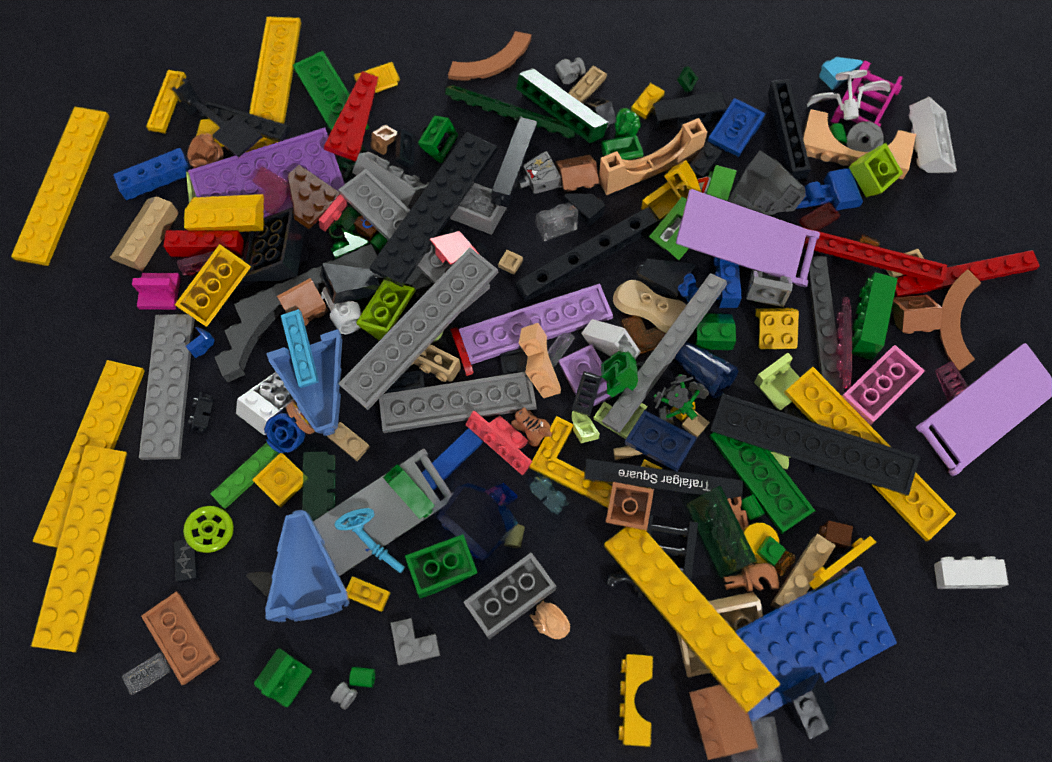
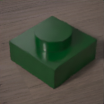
M688 66L684 67L677 81L685 92H690L696 84L698 77Z

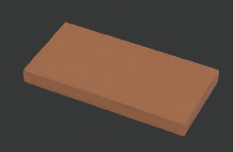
M176 591L141 615L181 685H185L220 660L179 592Z

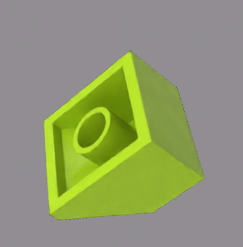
M886 143L859 157L849 166L866 197L882 193L903 174Z

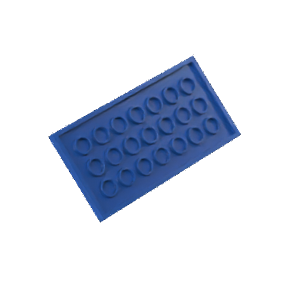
M858 566L735 631L780 683L775 690L748 712L750 721L753 722L786 704L787 702L782 692L818 672L821 673L824 682H827L897 644L862 567Z

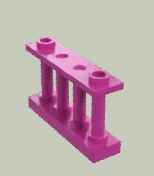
M865 60L859 70H867V75L854 78L852 81V99H856V96H854L855 92L859 94L858 88L863 86L862 80L871 82L887 81L871 74V71L868 70L871 63ZM901 76L896 84L889 82L891 93L888 97L876 91L862 92V94L884 103L882 109H878L860 101V109L877 116L875 122L872 123L877 124L879 127L881 126L879 121L893 95H898L902 88L900 82L903 77ZM848 90L842 99L843 104H845V100L849 99ZM840 104L831 122L836 124L841 118L844 119V112L841 111ZM860 116L856 119H850L856 123L871 122Z

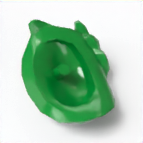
M628 108L619 110L616 116L617 122H615V137L636 135L640 128L639 116Z

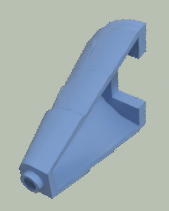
M339 329L320 335L322 341L310 345L319 379L318 383L303 388L298 387L289 349L284 347L267 353L270 364L283 381L288 392L297 402V407L315 432L323 433V436L332 435L335 433L334 430L338 429L341 394L339 393L340 385L338 383L341 380L340 366L342 353V338Z
M304 510L294 511L293 514L285 517L277 548L278 556L272 575V584L265 609L266 620L285 622V618L294 619V621L310 620L336 613L342 610L343 604L344 607L349 605L348 592L324 546L325 542L311 516Z

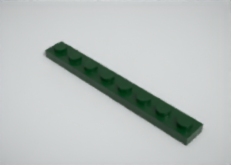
M454 85L446 87L445 94L449 95L453 100L460 101L461 99L466 101L468 105L482 106L483 110H494L501 116H512L516 121H519L520 117L537 121V127H545V130L549 132H560L562 136L567 138L577 135L576 132L557 119Z

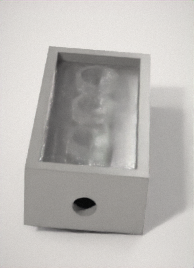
M474 183L450 219L492 235L506 207L491 204L492 189Z

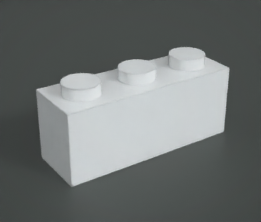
M994 556L983 557L982 560H975V557L961 558L962 560H954V557L941 558V561L934 564L938 589L1001 588L1008 585L1004 560H996Z

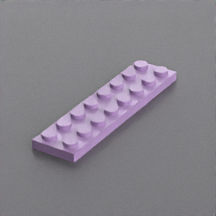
M597 284L460 328L459 332L472 365L499 356L507 351L521 349L519 345L521 328L539 323L548 340L585 328L592 319L601 322L613 319V314L601 285Z

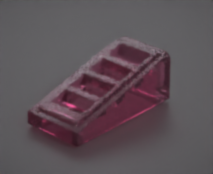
M949 362L935 370L948 402L968 387L953 362ZM950 371L951 374L945 377L944 374Z

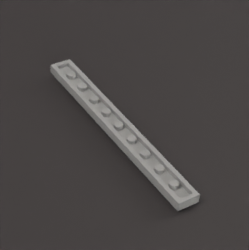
M711 273L638 371V383L635 389L632 391L627 387L602 420L605 426L618 433L621 432L727 285L725 279Z

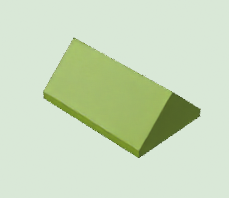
M383 280L356 324L376 339H382L395 325L416 291L415 288L405 285L400 287L391 281Z

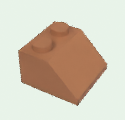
M590 155L555 161L557 170L562 177L561 186L564 190L575 191L577 187L582 186L584 188L594 187V184L599 183L597 164Z
M311 278L277 296L286 313L298 309L302 312L305 326L311 320L320 318L328 312Z
M928 295L895 297L893 299L892 312L895 325L903 333L911 334L914 331L932 332L941 328L942 307Z
M613 482L606 523L647 531L654 489Z

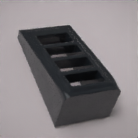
M583 371L571 411L587 416L591 415L601 384V376ZM583 387L588 388V389H591V390H594V391H593V392H590V391L583 390ZM583 395L590 397L591 400L581 398L580 396ZM578 402L587 404L589 407L580 406Z

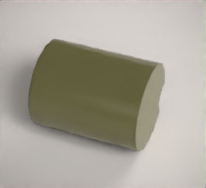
M509 523L504 545L511 548H521L525 527Z

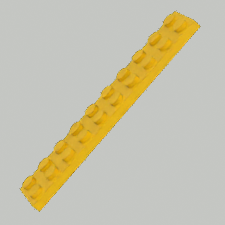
M267 17L249 114L284 124L301 27L300 18ZM263 137L246 152L277 143V141Z
M74 107L11 255L14 260L49 265L108 121L109 115L107 112Z
M109 360L106 361L33 542L58 548L85 445L114 450L145 370L143 368Z
M814 367L785 390L784 394L811 422L891 447ZM916 472L908 496L872 485L925 541H929L956 515Z
M85 445L32 647L77 653L127 452Z
M625 527L604 544L608 552L746 714L780 685L778 680L646 530Z

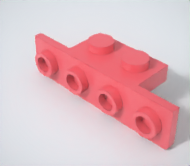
M476 411L472 412L466 422V426L523 475L533 462L520 451L527 444L528 440L501 416L488 423Z

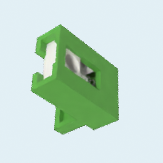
M683 196L649 236L661 248L669 251L678 260L689 249L676 244L687 200Z

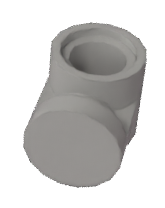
M580 57L576 58L573 63L569 59H564L555 67L564 84L572 83L576 80L578 74L583 75L586 71Z

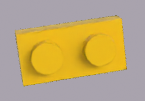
M650 83L633 104L631 111L646 119L652 111L653 103L659 102L663 98L665 91Z
M353 576L346 589L349 599L380 612L383 611L390 595L389 591Z

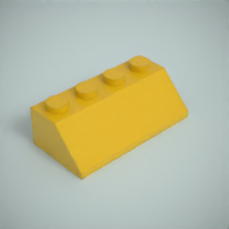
M264 195L193 197L185 209L184 228L201 231H263Z
M219 244L178 299L175 306L207 327L251 266Z

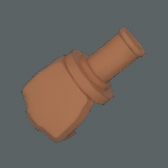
M770 563L746 566L742 568V572L739 575L723 577L724 583L733 582L725 584L726 590L744 587L747 592H752L753 587L761 591L763 587L759 583L760 577L767 581L772 590L779 588L776 570Z

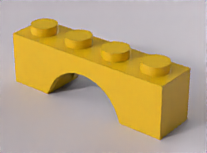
M627 654L625 660L622 659L621 673H625V682L621 681L620 694L624 695V704H620V717H623V726H619V740H623L622 745L650 746L651 723L644 720L638 714L634 704V696L640 684L652 679L653 656Z

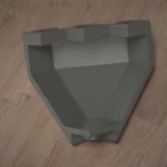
M759 150L751 163L746 167L728 202L765 215H773L778 212L794 211L804 199L806 193L805 187L775 158L773 159Z

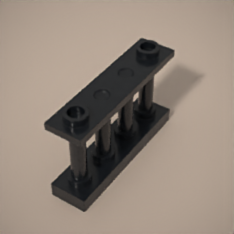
M649 515L647 532L650 536L651 532L680 536L682 539H686L685 547H681V549L659 546L667 555L678 556L680 559H683V566L679 567V569L691 581L698 523L689 522L688 526L682 529L652 524L653 515ZM635 583L634 593H637V599L641 600L643 592Z

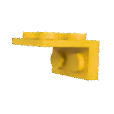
M794 308L756 309V317L759 318L760 349L797 348L798 310Z

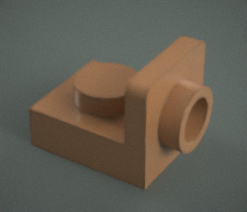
M387 125L372 133L371 148L384 155L387 152V145L397 140V131Z

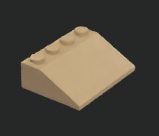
M753 592L708 601L734 632L763 617L761 602ZM677 633L687 676L692 677L711 673Z

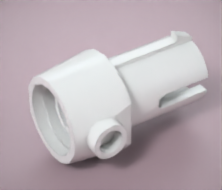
M324 287L322 299L325 298L331 311L330 319L336 328L340 330L341 334H351L359 330L361 327L356 324L362 314L359 304L353 301L333 304L326 287Z

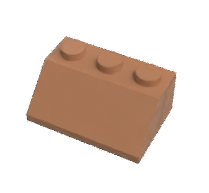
M722 685L690 693L708 760L758 748L749 714L743 711Z

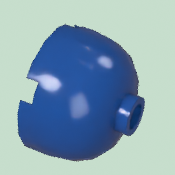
M281 413L271 417L264 429V433H267L268 439L266 441L268 445L279 453L291 452L297 449L305 438V432L297 426L295 417L290 418L288 413Z

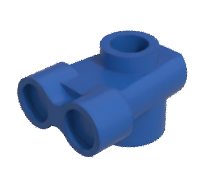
M693 274L685 275L684 282L678 286L679 293L688 303L699 289L696 287V280Z

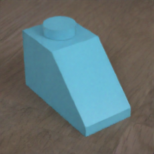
M835 57L822 65L819 77L833 90L848 80H836V74L859 70L863 62L856 59Z

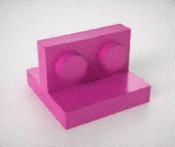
M142 273L141 278H133L132 286L139 292L137 307L139 309L176 310L175 304L178 298L181 276L178 273Z

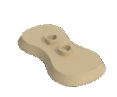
M636 280L622 283L613 295V303L620 311L629 315L643 317L665 333L668 332L687 306L682 301L665 298L654 293L644 283Z

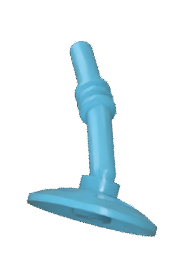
M357 509L344 514L336 520L334 524L336 529L352 530L372 551V554H376L375 557H379V560H384L399 573L405 569L404 565L388 554L387 549L384 550V547H381L380 544L377 545L363 530V525L374 517L372 509Z

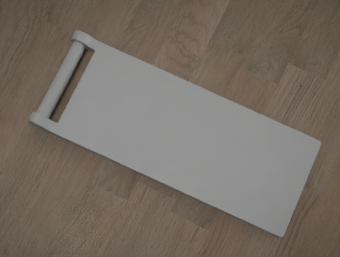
M422 449L399 466L435 505L432 508V513L429 515L431 516L453 502L457 497L454 493H451L427 457V451ZM421 460L445 498L440 501L415 462ZM385 475L313 521L325 542L324 546L335 564V569L339 576L372 555L371 550L368 552L365 550L369 549L368 546L355 532L335 528L336 520L344 514L362 508L372 509L374 517L363 525V530L381 547L386 546L426 519L423 517L419 519L384 480L383 477Z

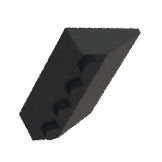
M293 207L263 218V231H249L243 261L250 265L251 268L241 281H284L297 276L306 227L294 219Z

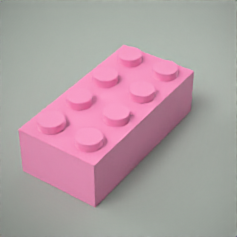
M894 345L842 397L871 426L925 370Z

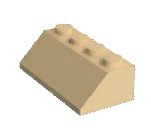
M157 196L147 199L110 258L142 272L163 240L166 230H169L179 214L172 202Z

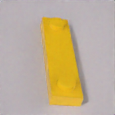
M167 71L146 126L149 131L166 132L178 100L172 88L178 89L184 84L182 81L184 78L186 79L184 72Z
M871 536L866 540L858 539L852 544L854 549L826 570L821 567L813 573L815 578L809 582L811 587L816 589L875 544V540Z

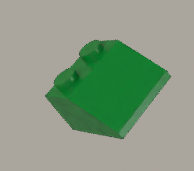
M706 313L694 330V345L701 349L732 350L736 343V327L732 314Z

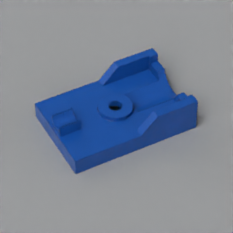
M734 98L709 136L708 141L720 147V149H724L726 152L728 151L739 157L763 122L765 113Z

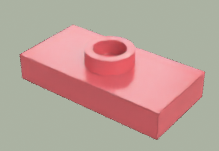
M340 194L319 218L320 228L324 231L329 228L334 220L337 221L340 218L342 211L347 206L346 200Z

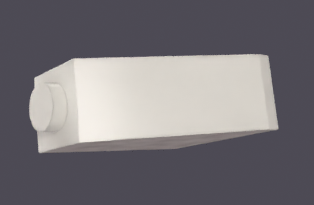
M592 319L581 333L589 345L592 344L594 348L609 356L618 351H629L636 360L641 353L625 328Z

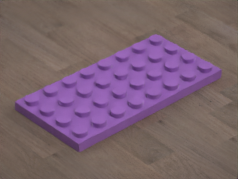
M325 128L245 152L239 158L233 156L188 170L196 197L263 194L264 218L293 207L287 177L298 165L337 191L345 184L334 153L324 150V145L328 139Z

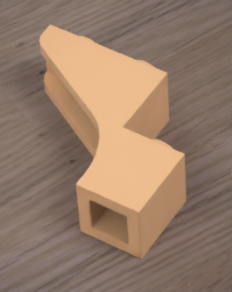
M539 323L521 328L519 345L528 356L525 373L543 398L560 394L561 387L547 352V335Z

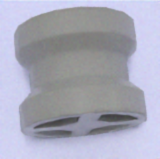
M342 682L332 694L331 700L340 703L341 708L345 710L356 697L357 691L349 689L348 685Z

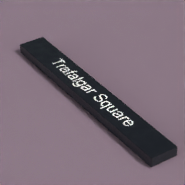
M591 459L585 460L583 480L610 484L617 482L648 489L719 499L731 498V500H734V497L741 496L742 500L743 480Z

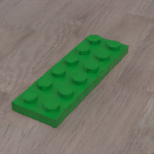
M321 51L293 64V68L330 131H332L350 94L325 53Z
M716 433L710 435V439L739 478L743 480L750 493L754 494L762 509L781 534L815 511L770 451Z

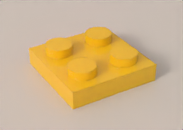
M283 453L277 455L253 479L280 508L310 480Z

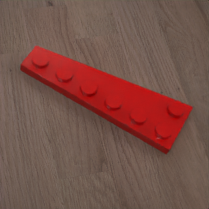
M362 71L324 145V150L357 161L378 83L377 76Z

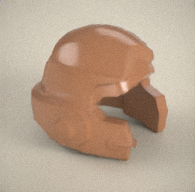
M206 133L194 137L189 145L187 158L190 165L195 169L223 160L224 153L222 147L214 141L212 135Z

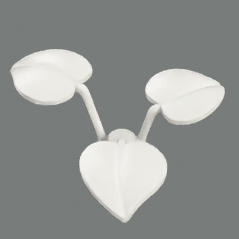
M867 70L840 72L835 75L836 80L848 79L849 99L845 100V104L842 103L839 94L831 92L813 95L808 100L807 107L820 101L836 98L840 104L841 111L844 112V119H856L859 117L858 108H860L862 92L875 90L890 92V84L887 81H876L859 87L856 102V99H852L851 79L866 76Z

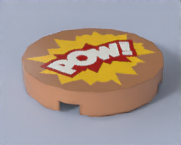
M292 400L286 406L290 418L295 417L297 420L295 423L302 431L307 434H313L315 430L297 407V402Z

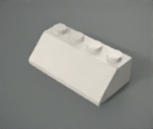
M930 97L910 105L909 119L913 125L911 131L913 134H916L914 148L918 153L917 164L919 168L924 169L928 173L957 171L945 110Z

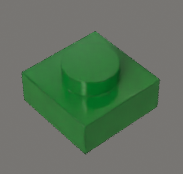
M768 536L756 553L767 563L775 566L786 549L771 536Z

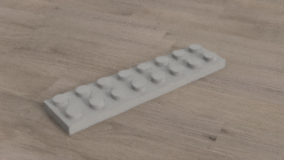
M189 314L155 316L139 452L141 460L180 459L191 360V352L186 348V345L193 340L195 321Z
M525 372L386 393L379 398L383 433L464 421L469 419L473 411H476L481 417L515 413L522 410L523 407L527 410L537 409L533 384Z

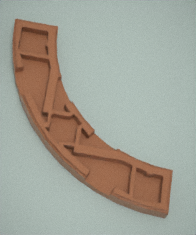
M515 31L507 46L490 58L468 63L453 61L448 78L470 80L471 78L481 77L482 79L504 71L513 65L520 55H523L529 46L531 35Z
M969 269L960 275L949 289L942 304L941 328L939 329L940 339L942 340L946 356L958 372L975 360L963 341L960 328L963 305L969 295L981 284Z

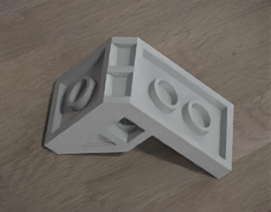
M751 269L746 299L784 307L792 291V280L790 277L781 276V278H777L762 271Z

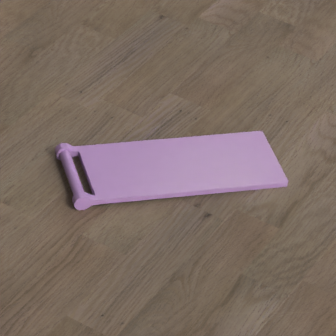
M691 189L686 200L676 244L753 270L762 271L777 278H781V276L790 277L792 283L801 287H807V277L816 241L819 239L820 233ZM807 236L809 238L800 277L797 278L796 273L805 237Z
M1024 343L932 416L916 426V429L919 433L922 432L948 467L949 474L955 476L1052 397V377L1029 346ZM930 425H932V427L938 433L940 438L943 440V442L955 456V458L959 462L957 465H955L953 460L950 458V456L941 446L939 441L930 431Z

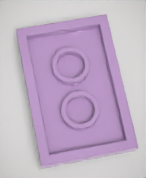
M592 344L558 360V364L575 395L583 371L601 376L602 361ZM604 378L601 380L594 406L612 398L607 394V381ZM583 387V390L590 391V392H593V391H594V390H591V389H588V388ZM583 395L580 396L581 398L591 400L590 397ZM580 403L583 407H589L587 404Z

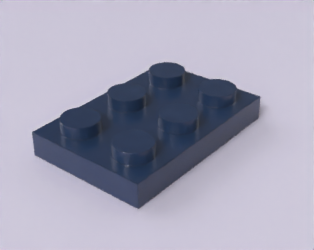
M644 410L626 438L625 444L678 472L696 442L697 437Z

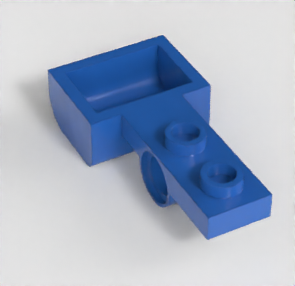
M842 169L830 171L824 179L825 185H820L819 182H812L806 185V196L796 209L832 203L834 211L860 207L863 200L851 170Z

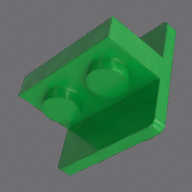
M277 649L254 682V685L262 690L261 693L267 697L275 699L285 707H289L311 675L312 670L282 649Z

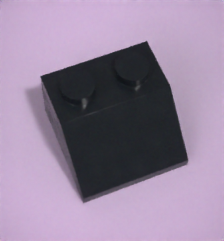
M818 672L782 692L798 729L809 739L830 728L837 709L821 673Z

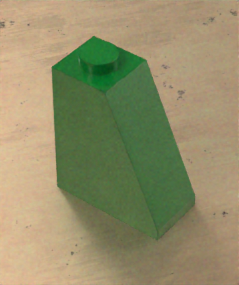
M398 464L383 477L419 519L422 517L426 518L432 513V508L435 505Z

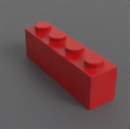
M166 230L163 247L171 257H210L220 244L237 257H242L244 240L239 231Z

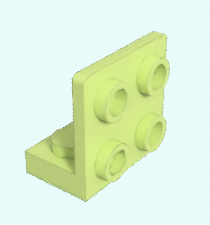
M786 353L758 374L754 382L779 411L792 402L784 394L785 390L800 378L789 365L793 359L789 353Z

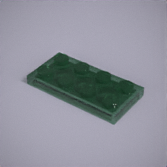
M721 486L715 487L686 504L694 522L698 523L697 529L720 578L727 577L757 562Z

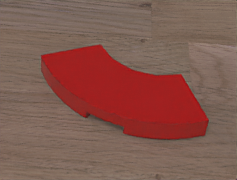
M457 327L450 330L466 376L472 375L474 372Z

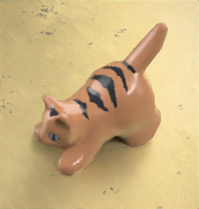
M525 407L522 410L516 411V420L511 421V425L515 429L526 433L528 443L531 446H540L542 438L552 435L550 431L551 425L546 420L534 416Z

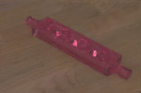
M844 297L842 298L841 312H837L836 323H839L836 338L839 339L836 354L839 355L836 370L839 371V378L843 379L842 387L849 389L851 388L852 377L850 298Z

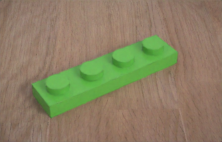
M265 443L219 485L211 495L226 509L254 483L253 479L280 453L273 450L268 443Z

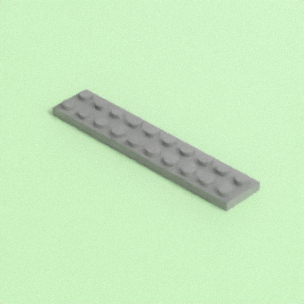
M367 169L338 189L339 194L387 240L391 238L410 211ZM432 244L416 268L435 284L453 264L450 265L447 260L442 263L435 254L436 247ZM487 284L462 312L489 290L490 285Z
M469 247L338 383L340 387L364 408L369 410L499 273L498 269Z

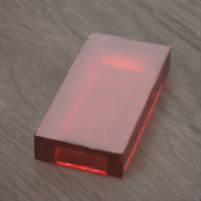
M828 202L801 218L799 223L804 228L818 231L837 220L840 214Z

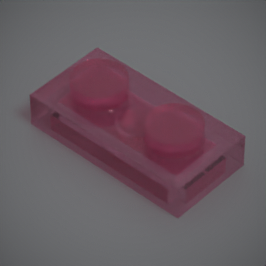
M213 252L178 260V268L184 275L195 274L201 270Z

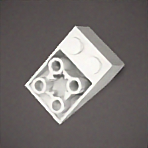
M275 372L237 399L236 414L265 436L267 433H264L267 421L281 413H288L286 406L294 398Z

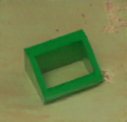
M434 116L418 144L437 162L442 163L458 134L449 118ZM446 132L450 136L441 152H439L437 146Z
M636 135L601 141L603 157L618 151L623 160L643 157V150Z

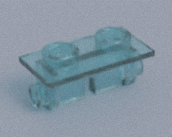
M545 476L535 477L538 482L533 481L530 484L531 491L540 500L545 496L548 497L544 504L552 513L559 514L562 511L560 506L569 505L566 501V496L559 490L556 491L552 487V482Z

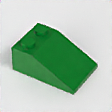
M464 535L405 556L420 599L440 592L477 574Z

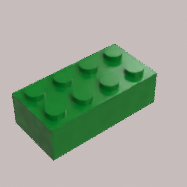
M875 272L871 279H867L865 287L862 286L859 297L862 298L861 303H858L856 308L858 318L855 319L852 330L855 332L849 341V347H851L850 355L873 360L884 347L898 278Z

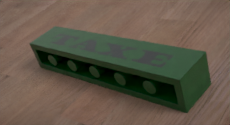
M535 69L519 74L516 89L589 143L604 137L608 125L605 119Z

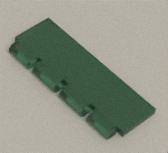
M328 452L303 453V510L309 513L313 521L326 514L327 509L335 508V493H327V489H335V473H328V470H335V455H328Z

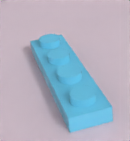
M298 309L281 315L298 387L303 388L318 383L319 379L302 312Z

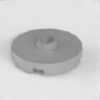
M861 122L850 129L847 135V146L855 151L870 152L883 144L884 135L877 124ZM867 136L869 138L868 142L863 143L861 141L862 137Z

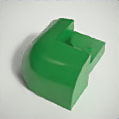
M618 351L601 364V377L607 381L608 395L614 397L618 393L623 392L626 387L633 391L637 386L638 368L635 358L629 351Z

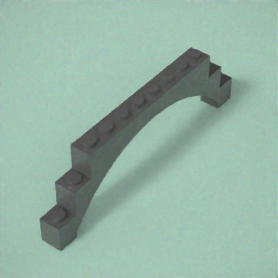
M372 244L326 263L370 269L369 267L377 255ZM322 266L312 268L300 276L297 275L284 283H278L268 290L259 291L256 295L241 299L238 303L234 304L242 323L234 324L224 330L232 349L223 351L215 357L220 372L228 383L245 375L244 369L256 342L268 326L285 311L277 296L309 278L313 281L318 292L322 291L325 287L320 277ZM415 268L404 284L405 286L415 288L414 294L417 298L423 296L433 286L432 282L418 268ZM373 273L374 276H376V277L378 278V281H379V282H383V280H387V279H385V278H383V277H381V276H379V275Z

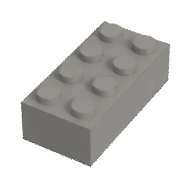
M530 553L465 600L464 604L488 639H491L554 592L556 585L534 555Z

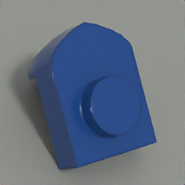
M200 327L195 328L201 335L186 345V348L195 358L205 354L214 344L212 335Z

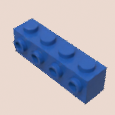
M178 148L115 173L113 176L119 191L128 200L180 178L187 177L186 172L191 170L183 151L181 148Z
M714 257L713 263L716 266L715 276L727 281L726 287L717 298L719 308H738L741 301L739 265Z

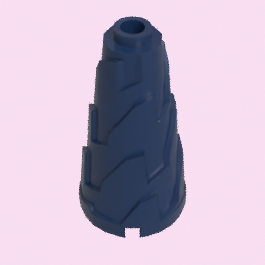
M687 341L674 357L683 369L695 379L696 383L705 386L709 391V396L713 399H717L724 394L722 390L724 388L728 389L732 385L739 372L738 368L733 364Z

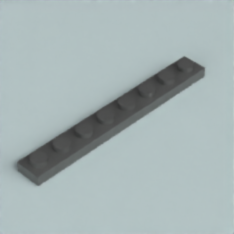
M812 257L808 279L820 374L843 396L844 388L827 257Z

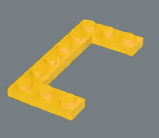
M556 416L550 428L552 435L549 437L545 436L529 468L608 508L612 491L611 485L603 482L583 480V471L557 459L574 424ZM645 459L641 465L642 467L662 469Z

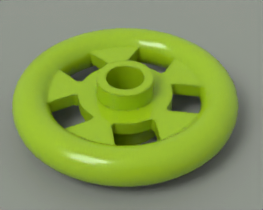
M216 506L198 508L185 521L183 529L184 538L188 545L196 551L203 553L218 551L232 537V519L226 511ZM205 515L207 519L199 524L196 519ZM215 515L222 519L219 524L212 520ZM207 527L213 528L210 533L205 532ZM198 528L200 536L193 537L192 530ZM219 529L225 530L222 538L217 536ZM203 539H212V544H203Z

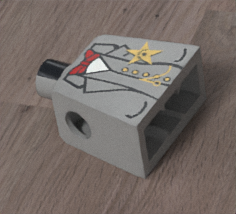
M547 151L524 164V176L520 177L518 181L520 189L530 186L532 192L536 194L561 187L562 177Z

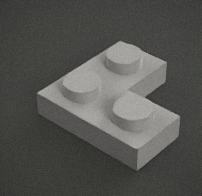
M411 618L391 623L399 666L440 656L436 634L416 639Z

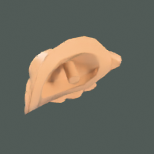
M540 602L537 605L535 615H530L538 632L550 638L561 639L570 632V623L567 617L552 603Z

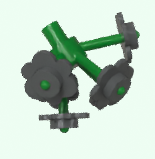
M679 374L675 377V381L670 382V384L680 383V385H672L667 390L664 387L662 392L658 391L654 395L653 402H656V409L661 401L678 408L674 412H669L666 406L659 409V418L674 425L672 418L680 413L683 415L687 414L691 420H694L698 415L693 410L694 406L692 403L699 397L705 399L709 395V391L704 385L696 382H691L687 390L684 381L691 380L693 377L687 378L686 375ZM689 391H691L693 395L690 400L688 398Z

